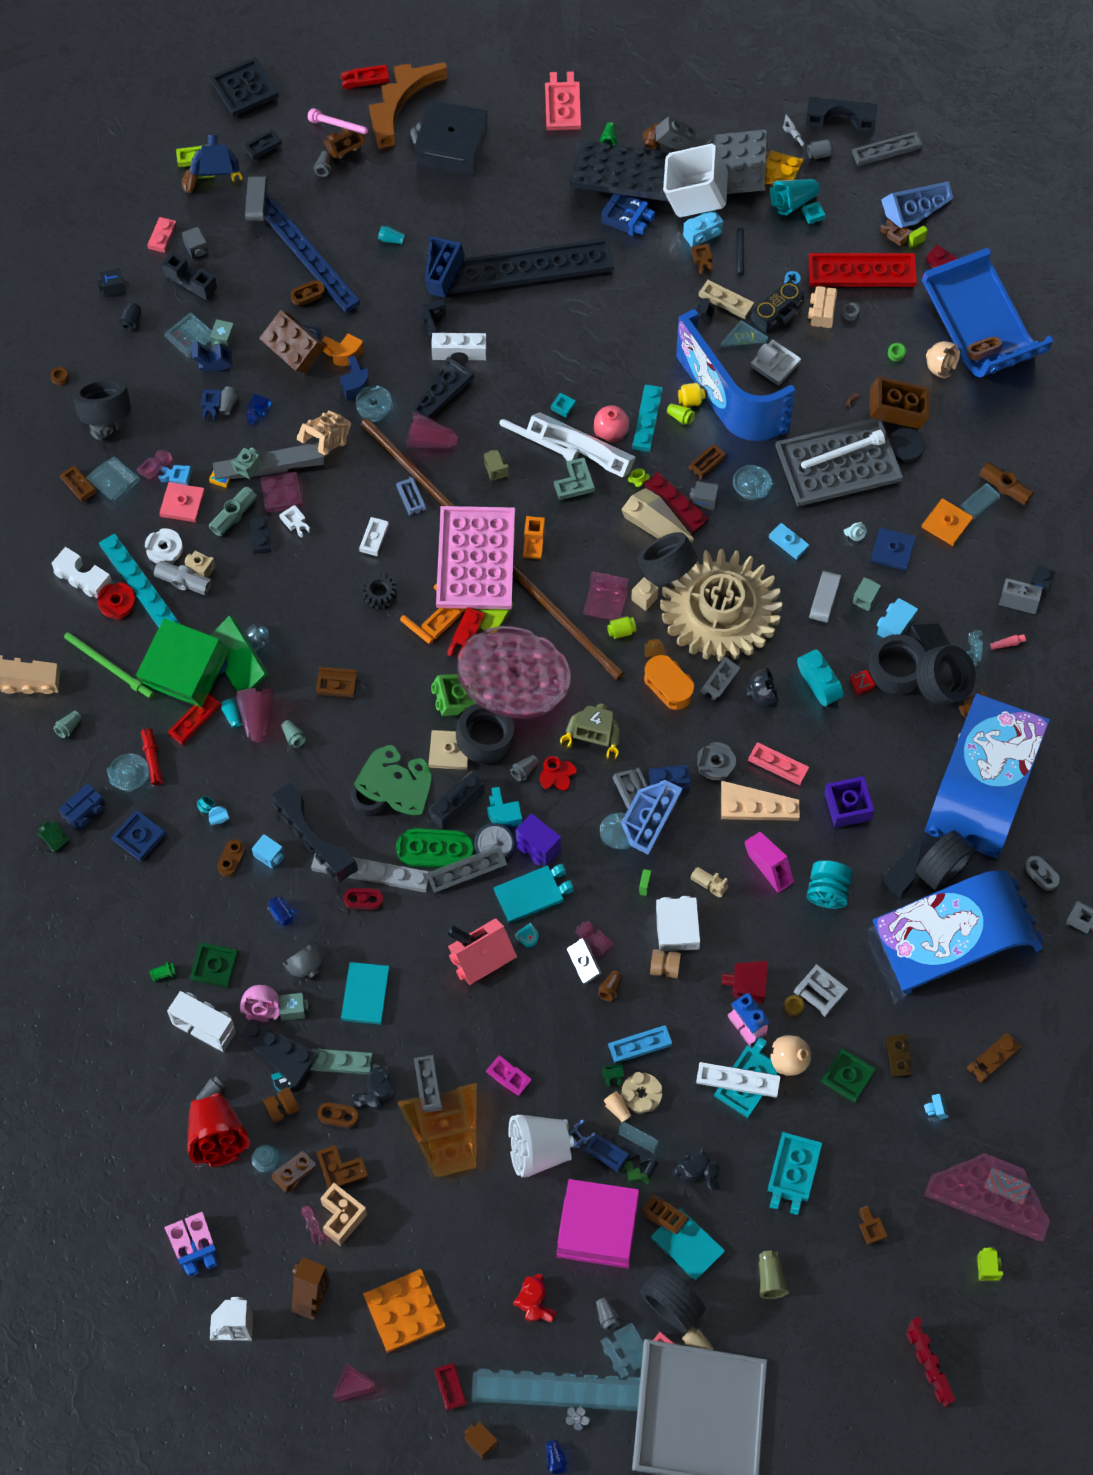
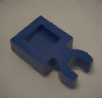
M203 390L201 407L204 409L202 411L204 420H206L208 414H212L213 420H216L215 410H220L221 390Z

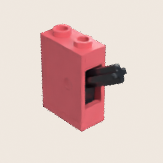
M496 918L470 934L455 925L447 927L446 934L457 940L448 946L451 952L449 957L452 963L458 967L456 973L461 980L465 979L469 985L517 957L504 926Z

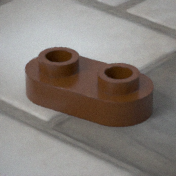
M311 281L294 288L290 294L292 303L297 306H303L322 298L325 294L324 284L320 281Z
M988 337L972 343L967 348L968 357L973 360H980L996 354L1002 349V341L998 337Z
M234 839L226 844L217 863L218 871L222 876L231 877L237 872L246 852L242 841ZM234 846L238 847L237 850H232ZM230 863V866L224 867V864Z
M327 1102L318 1108V1118L324 1124L352 1128L358 1122V1113L351 1106ZM327 1112L332 1113L331 1117H325V1114ZM351 1116L352 1119L350 1121H346L345 1117Z

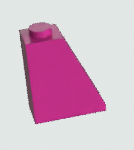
M759 832L745 841L749 857L778 893L794 883L787 856L766 836Z

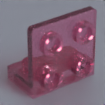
M592 571L584 614L608 620L621 618L628 592L629 579Z

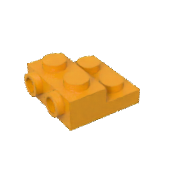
M770 150L767 157L766 184L774 185L773 182L779 180H796L802 167L803 159Z

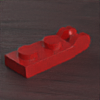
M387 65L353 69L340 75L341 80H344L342 82L344 89L390 82Z
M467 607L449 646L447 655L452 656L457 645L463 647L458 654V660L462 661L485 618L484 613Z

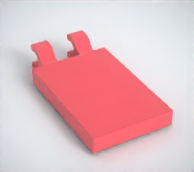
M550 72V83H545L547 130L581 129L579 82H574V72H567V82H557V72Z

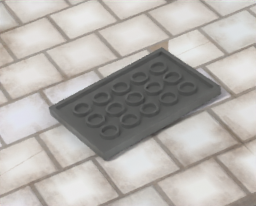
M869 419L778 441L775 444L797 507L903 480L881 420ZM879 429L883 432L884 444L878 446L871 444L806 469L801 467L803 461L870 437L872 432Z

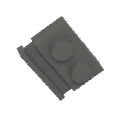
M639 768L619 772L613 776V780L627 809H629L638 790L648 787Z

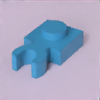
M173 465L172 470H169L168 467H161L162 473L166 474L163 476L159 475L158 478L161 482L170 481L171 483L189 485L193 469L191 466Z

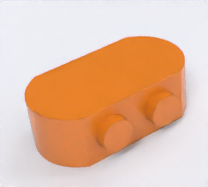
M658 655L652 657L646 663L645 683L670 709L680 710L691 703L694 692L693 679L689 674H685L681 670L680 665L675 660L672 661L665 655Z

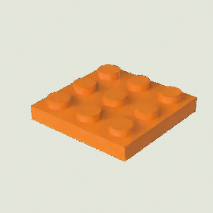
M422 1269L363 1293L387 1353L446 1328Z

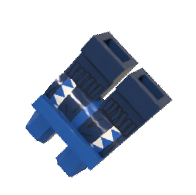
M614 193L602 210L601 217L603 224L623 232H628L629 235L633 236L635 232L642 235L645 233L647 224L643 220L652 222L655 218V212L648 208V203L645 201L642 202L627 195Z

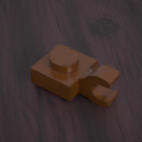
M868 1206L860 1208L859 1214L864 1223L860 1224L859 1227L867 1245L887 1238L880 1218L873 1219Z

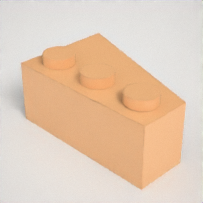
M0 655L1 692L6 694H13L15 692L51 694L58 692L60 670L56 663L35 660L32 663L20 662L21 658H14V661L2 659Z

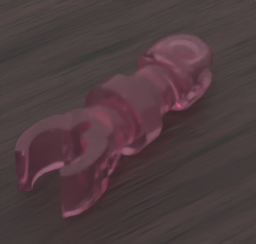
M302 1207L301 1213L307 1221L306 1226L311 1232L312 1242L316 1245L318 1244L315 1240L316 1233L321 1235V1239L325 1241V1235L318 1228L319 1223L314 1219L311 1207Z

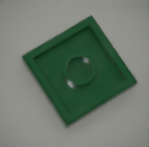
M200 942L190 981L229 989L239 950Z
M841 1048L821 1079V1083L856 1103L877 1069Z

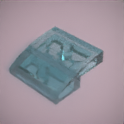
M116 457L105 461L86 477L92 485L112 502L125 490L128 492L140 480L135 473Z

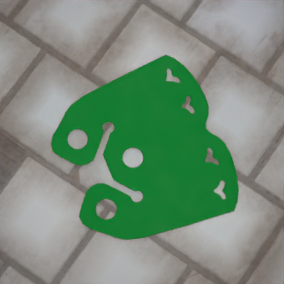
M387 745L375 750L354 783L355 787L363 795L374 801H387L396 811L409 815H421L432 778L426 761L422 758L409 761L408 767L416 777V780H412V776L406 768L397 764L383 767L384 763L389 764L400 760V754L395 746ZM387 751H391L393 753V757L387 758L385 756V753ZM415 765H422L423 770L417 771ZM400 772L402 774V778L396 779L394 777V773Z

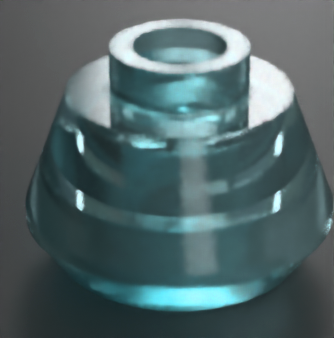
M261 1145L252 1153V1164L258 1171H272L279 1163V1153L271 1145Z

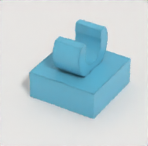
M940 1094L932 1096L933 1103L924 1105L925 1111L929 1116L936 1114L941 1120L949 1118L944 1098Z

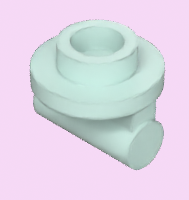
M861 522L855 523L845 529L844 533L852 540L859 541L866 535V527Z

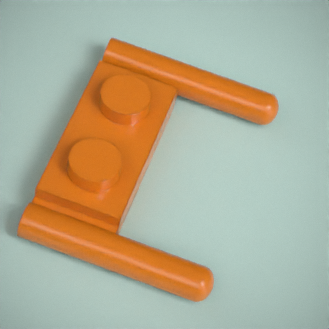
M437 583L434 585V589H435L436 591H437ZM439 608L421 627L406 615L401 616L400 620L430 645L467 608Z

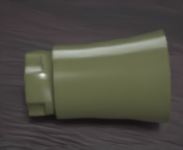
M769 1250L759 1254L760 1297L776 1299L788 1295L789 1291L785 1282L779 1252Z

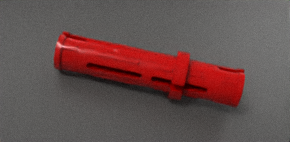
M147 728V733H145L144 729L141 731L144 744L142 748L146 754L151 785L155 786L158 785L157 781H159V784H162L163 779L157 755L158 745L154 740L153 729Z

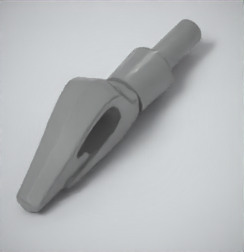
M786 114L783 125L784 131L791 133L801 147H804L805 143L801 139V134Z

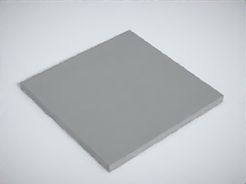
M649 1339L644 1340L632 1470L658 1475H759L767 1360Z

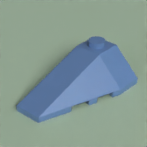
M949 181L892 193L881 200L886 217L900 228L917 224L953 199Z

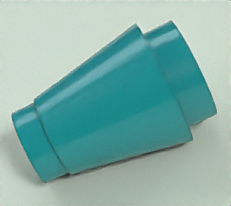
M386 225V227L381 226L378 239L386 243L402 244L405 234Z
M236 698L223 701L221 709L232 728L241 726L243 723L240 703L237 702Z

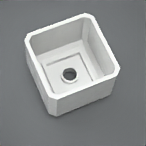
M708 144L672 152L666 156L663 191L677 216L684 217L724 208L727 196L728 170L715 145Z

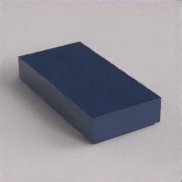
M595 1133L584 1149L587 1154L618 1173L630 1158L629 1153Z

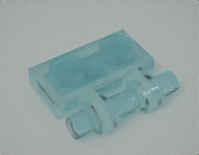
M632 1323L613 1333L617 1341L611 1343L608 1337L601 1340L605 1355L610 1357L614 1364L612 1367L615 1372L619 1373L621 1379L629 1375L625 1369L629 1364L634 1371L642 1368L644 1343ZM619 1348L622 1349L626 1356L622 1360H620L616 1353V1350Z

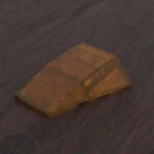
M477 1083L457 1087V1090L440 1093L443 1109L440 1111L422 1113L420 1098L417 1099V1097L397 1102L436 1178L476 1168Z

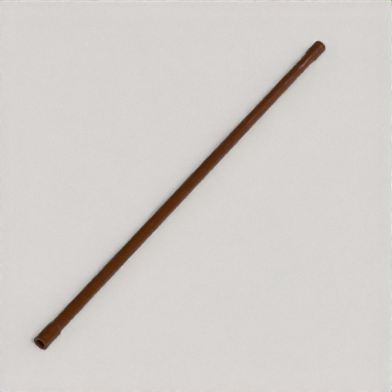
M365 418L362 421L361 426L442 506H455L369 418ZM513 563V576L616 680H620L625 672L614 661L610 660Z

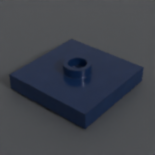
M879 528L870 562L906 571L916 537Z
M136 810L114 833L111 839L142 862L167 833L139 810Z

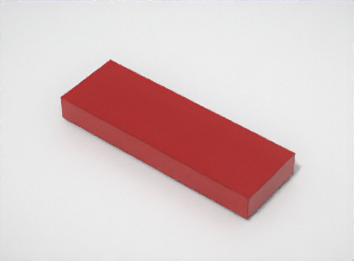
M208 694L203 707L200 708L194 705L168 731V734L181 745H184L222 706L221 703Z

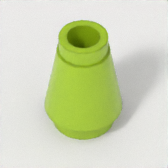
M672 403L667 408V413L683 425H690L694 420L695 412L691 408Z

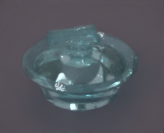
M757 465L743 466L736 471L733 477L735 490L746 498L766 497L773 484L769 473Z
M132 753L117 757L110 767L106 769L110 784L121 790L139 788L145 783L149 775V766L146 760Z

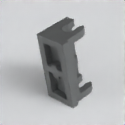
M1006 578L999 605L1036 614L1043 587Z
M724 657L700 692L702 694L710 693L712 700H715L717 696L720 697L740 667Z

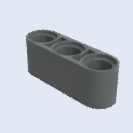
M248 176L245 207L246 221H264L267 195L266 176Z

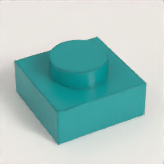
M819 202L802 207V212L808 224L825 219V213Z
M560 393L551 405V410L567 417L576 405V401Z

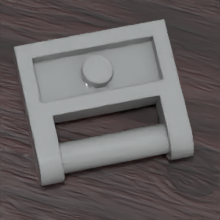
M816 964L796 987L794 993L797 996L801 995L821 1011L820 1014L826 1017L846 994L848 988ZM808 985L829 1001L827 1005L805 988Z

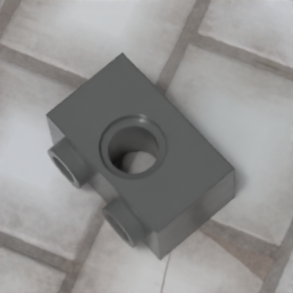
M668 116L656 126V141L677 151L686 150L696 143V129Z

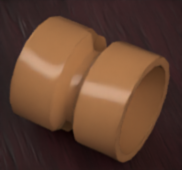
M653 949L650 975L661 976L664 973L667 977L678 978L681 953L670 951L668 954H665L663 950Z

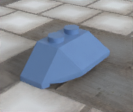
M663 780L660 783L638 790L621 822L632 847L649 855L660 837L683 788Z

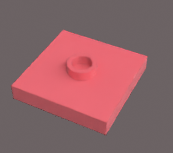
M168 482L159 513L160 517L196 523L205 493L204 488Z

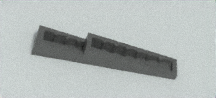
M319 442L260 453L259 456L262 463L252 477L288 473L290 468L324 465L323 454L318 452ZM235 459L213 463L215 479L245 477L234 471L231 462L235 461Z

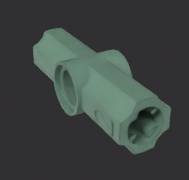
M244 487L233 500H228L224 504V509L209 524V528L217 536H222L233 523L241 520L242 514L257 499V495L249 487Z

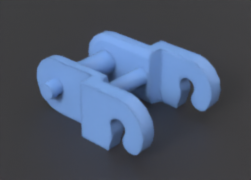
M584 1120L575 1124L573 1130L570 1133L568 1132L569 1135L576 1133L581 1139L577 1142L573 1138V1149L580 1148L579 1145L583 1142L587 1144L595 1135V1133H592L591 1136L585 1138L578 1132V1128L585 1123Z

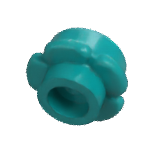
M202 796L197 801L198 809L202 813H209L214 808L215 802L208 796Z

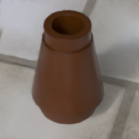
M612 971L599 986L598 995L602 999L612 1001L616 998L622 974L618 971Z

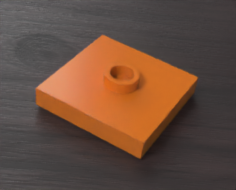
M942 498L924 521L922 528L953 546L971 523L973 516Z

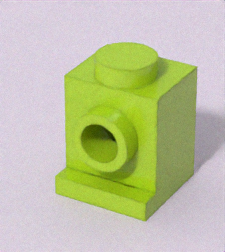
M984 1248L977 1256L979 1281H1000L1003 1276V1271H998L1001 1270V1257H997L995 1248Z

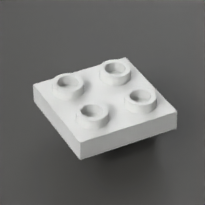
M772 340L769 344L765 343L762 345L757 353V357L751 362L750 367L779 386L801 363V358Z

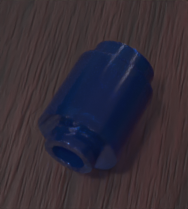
M276 896L268 902L267 910L278 924L286 926L295 919L294 911L283 897Z

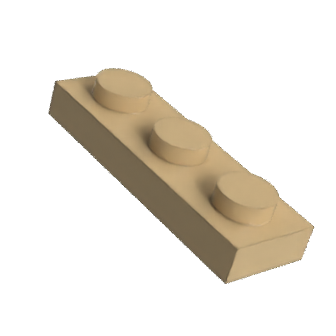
M707 280L699 292V297L710 298L713 304L743 319H746L754 307V302L710 280Z

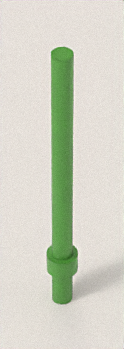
M67 632L64 635L66 640L130 684L133 690L136 692L140 691L149 699L153 697L154 692L144 686L138 678L134 679L71 633Z

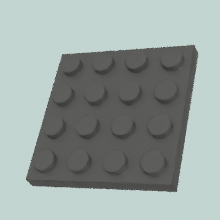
M767 129L699 136L698 147L708 144L715 145L728 170L727 194L765 190L768 146Z

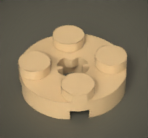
M634 1073L626 1079L622 1087V1096L627 1108L637 1114L654 1111L662 1100V1085L650 1074ZM639 1089L646 1090L645 1093L648 1095L646 1097L643 1096V1098L638 1097L639 1093L637 1091Z

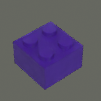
M864 776L826 784L824 794L834 828L872 820L874 808Z
M531 813L516 829V845L523 854L527 853L530 855L535 864L545 867L561 853V836Z

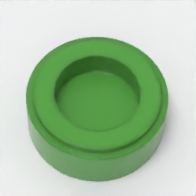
M900 343L890 345L888 357L897 362L903 360L906 355L905 346Z

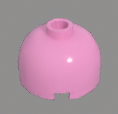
M255 985L248 988L243 994L240 1012H244L248 1020L252 1019L259 1023H267L269 1019H277L280 1014L279 996L273 988L266 985Z

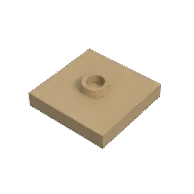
M432 730L429 768L467 770L468 758L458 748L456 732Z

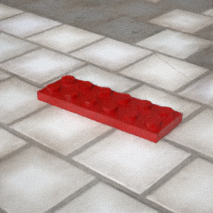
M809 253L810 287H916L915 253Z

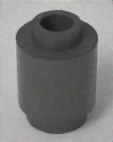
M828 139L811 142L810 145H807L808 156L810 159L814 158V160L830 157L831 153L834 152L833 143L829 142Z

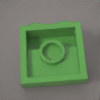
M473 674L438 675L432 683V693L437 696L436 709L441 711L442 716L459 715L472 704L480 703Z

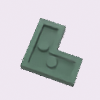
M584 458L568 461L567 468L570 477L554 481L559 500L594 492V485Z

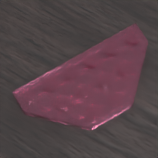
M985 1153L969 1161L954 1165L945 1171L931 1175L924 1194L928 1198L1040 1242H1043L1050 1222L1040 1205L1033 1187H1031L1024 1169ZM994 1171L998 1172L1005 1190L1021 1184L1027 1186L1003 1194ZM989 1173H991L999 1194L995 1193L988 1178ZM1003 1175L1007 1176L1009 1181L1014 1179L1018 1182L1007 1185ZM986 1182H987V1184H988L990 1190H988V1189L985 1188L984 1185H985ZM1028 1190L1027 1194L1011 1200L1006 1198ZM1025 1199L1022 1204L1017 1203V1201Z

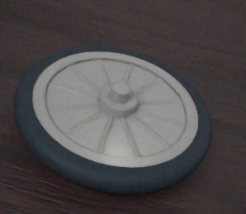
M499 823L487 824L475 836L474 847L477 854L499 845L505 860L509 859L514 852L515 837L512 831L505 825Z

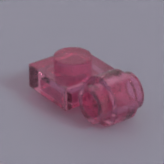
M159 450L155 453V458L149 457L136 470L140 475L150 480L163 468L161 465L166 466L171 463L172 456L166 450Z
M582 922L576 927V935L580 939H588L587 943L597 958L603 956L613 946V942L600 930L593 934L594 927L590 922Z

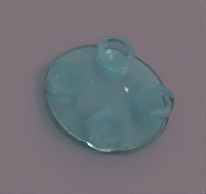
M625 813L610 814L604 818L600 825L601 841L612 848L628 849L631 846L621 825L626 815Z

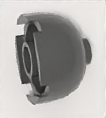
M314 941L283 962V965L295 977L302 978L308 975L311 978L319 972L317 968L322 964L323 953L317 942Z

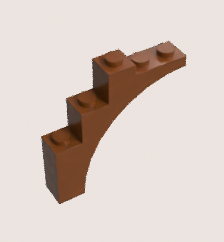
M445 62L413 69L411 64H402L394 67L396 83L381 86L384 102L369 105L370 118L378 148L395 145V122L405 102L423 87L447 79Z

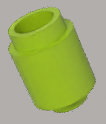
M627 616L611 620L610 625H607L609 635L613 636L614 639L632 635L633 632H636L633 617L628 618Z

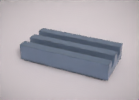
M414 478L396 483L409 516L413 515L414 512L417 514L420 513V510H427ZM410 483L420 503L419 506H417L416 501L412 495V492L408 486V484ZM402 486L405 487L413 508L410 507Z

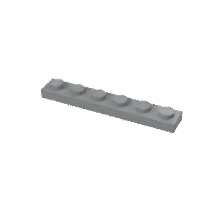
M314 855L311 866L312 871L327 873L326 866L324 864L320 865ZM353 857L356 860L358 871L347 878L425 893L427 891L429 879L426 873L428 871Z

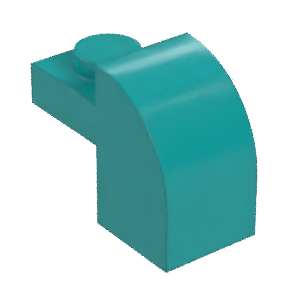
M499 787L491 788L492 795L489 796L491 807H488L490 821L505 825L509 829L519 827L522 823V816L518 801L503 804Z

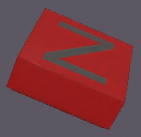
M867 670L852 675L849 678L857 695L875 688V684Z

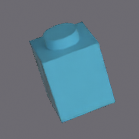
M264 834L252 848L253 856L270 868L280 864L284 858L283 847Z

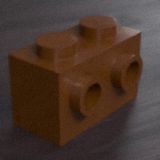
M342 128L343 131L329 134L327 136L328 139L323 142L331 157L339 159L344 157L347 152L355 151L361 148L362 144L366 143L363 134Z

